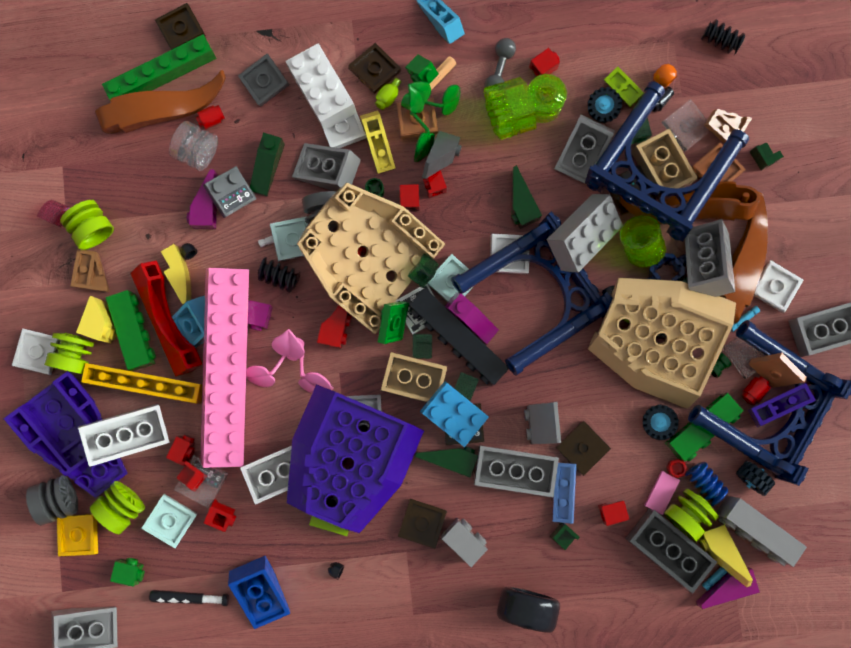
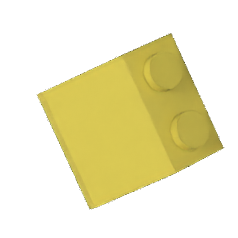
M90 296L76 333L111 344L117 334L107 302Z

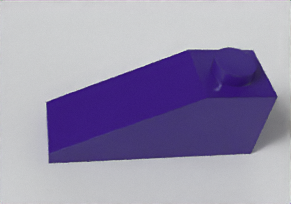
M804 383L749 409L748 412L758 428L816 400L808 385Z

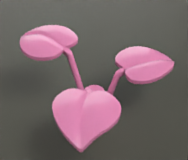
M290 329L272 341V348L278 354L283 355L272 371L268 372L263 366H252L246 369V379L260 387H271L275 383V378L271 375L276 372L287 356L292 361L300 359V376L302 378L298 383L305 391L313 393L316 384L330 390L334 388L321 374L313 372L304 374L303 358L305 343L302 339L296 338Z

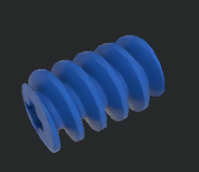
M706 462L698 463L691 467L685 476L692 474L689 481L697 480L694 487H702L699 493H707L704 499L706 501L712 499L710 505L715 506L727 495L728 488L723 486V482L718 480V476L713 474L711 468H707L708 464Z

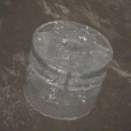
M184 121L176 129L172 137L169 155L182 163L187 161L190 167L203 171L215 155L218 136L214 133H209L207 130L201 131L199 126L189 121Z

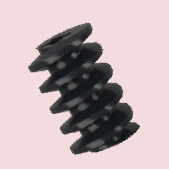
M717 19L712 23L710 21L701 40L708 37L707 43L715 40V47L721 43V50L728 47L727 53L729 54L735 50V55L745 39V33L738 36L739 31L737 29L731 33V26L724 30L725 23H721L718 26Z
M264 257L258 269V280H265L266 284L272 282L273 287L279 285L281 290L286 288V291L291 293L299 281L301 272L295 275V269L288 272V266L281 269V263L274 267V260L267 264V257Z

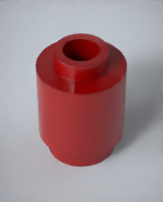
M219 105L205 108L197 112L199 116L195 117L200 128L204 126L205 130L222 123L221 120L225 119Z
M762 376L759 378L754 377L743 390L741 397L754 406L771 389L769 381Z

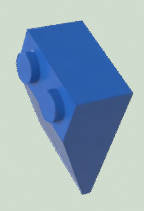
M266 556L229 571L228 586L254 629L290 614V609L276 574Z

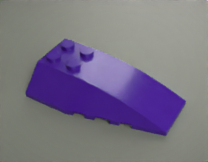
M70 371L65 372L47 388L3 418L30 451L34 454L37 453L45 462L52 464L60 470V473L74 480V483L95 498L108 489L114 481H119L128 474L121 457L89 467L78 426L102 420V416L95 401Z

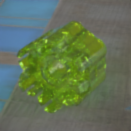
M521 77L483 88L486 111L489 118H493L490 120L491 126L497 125V127L493 128V132L498 136L499 140L537 128L535 107L528 85Z

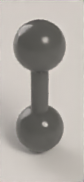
M509 38L500 39L495 46V52L499 60L494 75L489 76L484 83L485 91L491 96H498L505 89V81L501 77L506 60L512 58L516 52V45Z

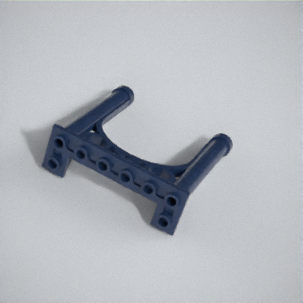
M651 81L645 87L644 94L594 166H590L585 184H587L589 189L600 193L606 187L607 191L618 194L625 202L635 204L642 212L650 213L659 222L670 225L667 230L670 237L683 242L693 228V222L741 148H744L748 143L749 136L741 130H732L704 176L691 186L668 188L653 183L640 173L631 156V142L665 93L663 86ZM625 149L626 161L616 162ZM619 167L629 168L631 177L624 179L618 176L616 169ZM635 178L637 179L636 184L639 186L640 191L629 185ZM694 192L686 204L683 195ZM659 193L662 194L659 202L649 197V195L658 196ZM676 196L680 206L672 208L665 203L664 198Z
M552 211L548 213L538 227L461 275L457 274L451 278L456 291L463 294L505 266L517 261H529L545 268L558 282L564 298L562 318L554 329L505 359L507 367L515 376L523 372L525 367L601 317L604 318L613 299L608 292L602 296L599 295L598 288L590 282L588 274L583 268L579 273L561 271L560 267L552 265L556 259L547 238L561 226L560 219ZM535 246L534 255L523 254ZM541 247H547L553 255L552 260L541 258ZM571 277L577 287L569 290V278ZM573 292L581 295L584 300L583 306H577L571 302V294ZM570 309L575 312H580L579 314L568 320Z
M745 320L738 327L736 336L766 356L783 353L807 377L806 380L810 382L807 385L809 389L814 391L816 401L792 411L787 423L777 433L763 439H753L701 405H696L691 410L688 421L695 426L704 428L774 473V478L800 486L809 468L798 464L803 459L807 447L812 443L817 429L822 425V420L830 410L833 400L835 398L848 399L851 395V380L840 379L830 373H823L757 329L755 324ZM803 383L794 384L795 388L802 385ZM803 408H804V409H809L808 412H807V414H806V416H805V418H804L805 411L802 410ZM797 430L794 438L788 435L789 432L794 433ZM786 438L788 445L783 453H779L778 441ZM770 444L771 452L767 451L760 445Z

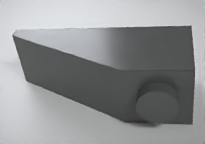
M442 131L438 132L425 162L422 178L430 177L453 163L455 156L459 157L462 148L459 145L461 137Z

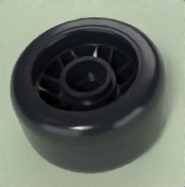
M508 586L504 587L501 591L497 616L504 622L524 629L551 633L557 625L560 603L557 599L540 593Z

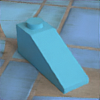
M416 0L438 33L449 44L465 34L460 17L442 0Z

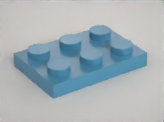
M446 381L443 382L420 411L463 447L468 444L489 418V416Z

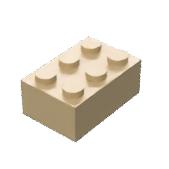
M670 128L636 145L631 152L638 165H640L645 177L655 184L668 188H684L697 179L695 172ZM660 193L658 194V196H656L658 201L662 195Z
M391 352L381 391L428 402L443 384L447 366Z

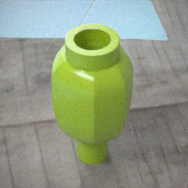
M395 78L392 83L385 84L377 93L375 105L379 109L384 110L395 101L398 95V86L401 84L398 78Z

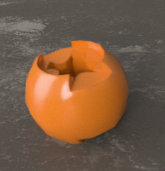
M664 64L653 74V80L661 86L667 87L677 77V70L671 64Z

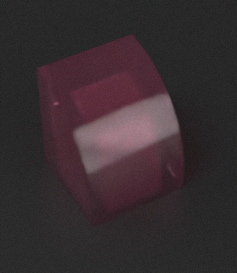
M49 200L41 207L37 217L61 228L60 219L71 207L55 200Z

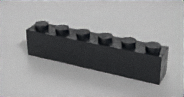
M426 288L409 305L411 310L409 312L416 319L420 317L425 322L423 325L430 332L434 330L439 335L437 339L445 346L449 344L453 348L451 352L460 359L462 357L467 361L465 365L472 372L476 370L481 375L479 378L487 386L489 383L495 385L509 370L507 365Z

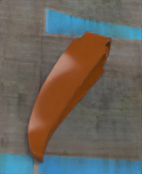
M220 70L215 78L200 88L188 91H143L111 98V103L96 109L95 114L102 131L107 134L117 133L122 130L128 133L148 125L188 117L206 108L216 98L226 77L224 71Z
M721 181L696 219L749 220L756 212L761 199L760 193L750 186L736 185L734 181ZM694 192L683 195L686 204ZM621 196L619 197L620 203L637 218L647 223L663 224L655 216L642 212L635 204H629ZM676 196L665 199V203L672 208L680 206Z
M759 192L761 199L756 212L748 220L743 236L732 255L735 292L720 296L736 302L734 324L740 320L744 308L750 306L766 260L768 222L765 200L761 192Z

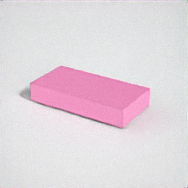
M661 471L644 506L663 515L680 480Z

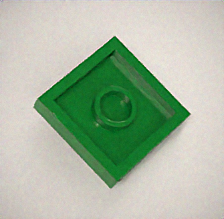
M400 301L384 304L381 311L382 320L378 343L387 344L403 339L409 308L408 302Z

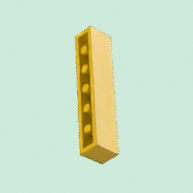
M85 363L82 383L202 404V384Z

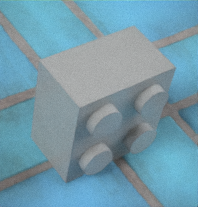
M456 518L441 534V537L448 546L472 567L488 550L485 545L487 542L478 532L474 534L471 531L472 526L464 518L462 520Z

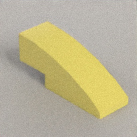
M173 244L161 251L170 267L164 271V274L184 305L187 301L191 300V281L184 257L181 255L180 248Z

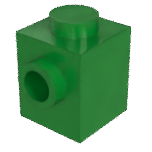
M419 54L405 67L413 82L422 81L430 84L439 75L433 63Z
M134 558L115 561L110 582L132 587L139 584L144 577V564L138 563V560Z

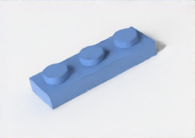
M558 463L554 489L553 522L574 523L576 464Z

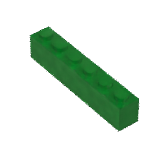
M203 34L103 83L102 86L111 101V98L124 94L152 91L217 58Z

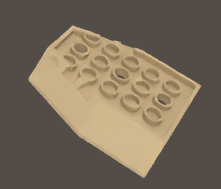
M345 183L308 224L297 245L329 297L372 333L376 334L380 329L381 311L384 304L394 303L427 260L434 259L445 243L405 207ZM330 221L337 223L338 228L335 232H331L328 229ZM360 246H364L367 250L364 257L358 255L357 251ZM390 270L395 273L393 281H388L386 278V274Z
M618 278L611 294L613 297L599 331H595L588 350L633 388L688 409L701 396L733 327L736 302L720 296L714 297L691 291L688 288V283L683 281ZM622 319L629 320V326L626 329L619 328V322ZM660 333L666 335V340L663 343L656 342V336ZM701 348L703 351L702 355L698 358L693 357V350Z

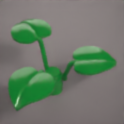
M422 81L408 84L409 93L404 95L401 106L409 110L410 115L425 129V133H422L418 138L414 162H418L428 156L435 141V134L430 133L429 128L416 113H420L426 104L442 108L443 115L451 114L456 109L460 100L461 91L458 85L449 86L443 94L442 103L438 104L427 101L431 94L430 84Z

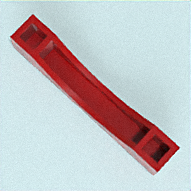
M364 246L358 248V255L362 257L363 252H367ZM338 305L332 315L321 324L317 343L342 349V345H346L348 334H345L346 326L350 327L352 315H349L346 310Z
M156 260L139 264L130 274L174 375L177 377L190 373L201 366L202 362L195 347L181 334L171 316L165 295L164 276Z

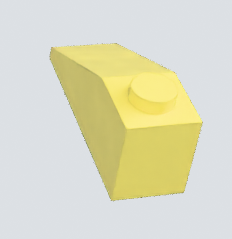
M377 110L361 115L360 118L377 173L395 169L380 113Z
M723 525L706 531L700 540L703 551H707L708 555L717 561V564L745 587L751 586L753 579L726 526Z

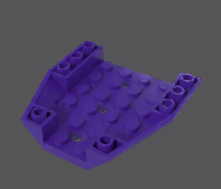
M316 384L292 439L287 503L340 528L360 533L402 485L424 430ZM362 420L369 422L370 427L366 432H361L358 428V424ZM347 457L352 458L354 461V465L350 469H345L342 466V461ZM330 495H334L338 499L337 504L333 507L326 504V499Z

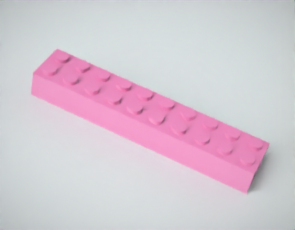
M206 268L200 462L203 468L243 467L249 269Z

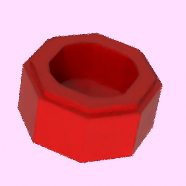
M677 458L670 460L666 467L668 474L675 478L685 476L688 470L686 463Z

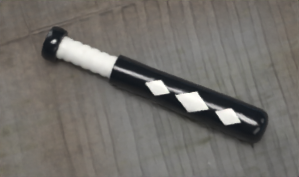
M152 590L149 594V600L155 603L222 604V606H228L229 595L212 596L204 595L203 593Z

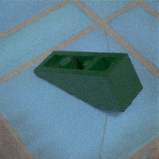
M263 132L250 183L252 192L268 196L285 146L282 138Z
M516 165L512 169L511 219L514 225H518L519 229L540 220L542 214Z
M465 446L464 449L455 448L417 452L415 457L470 478L478 455L474 454V449Z

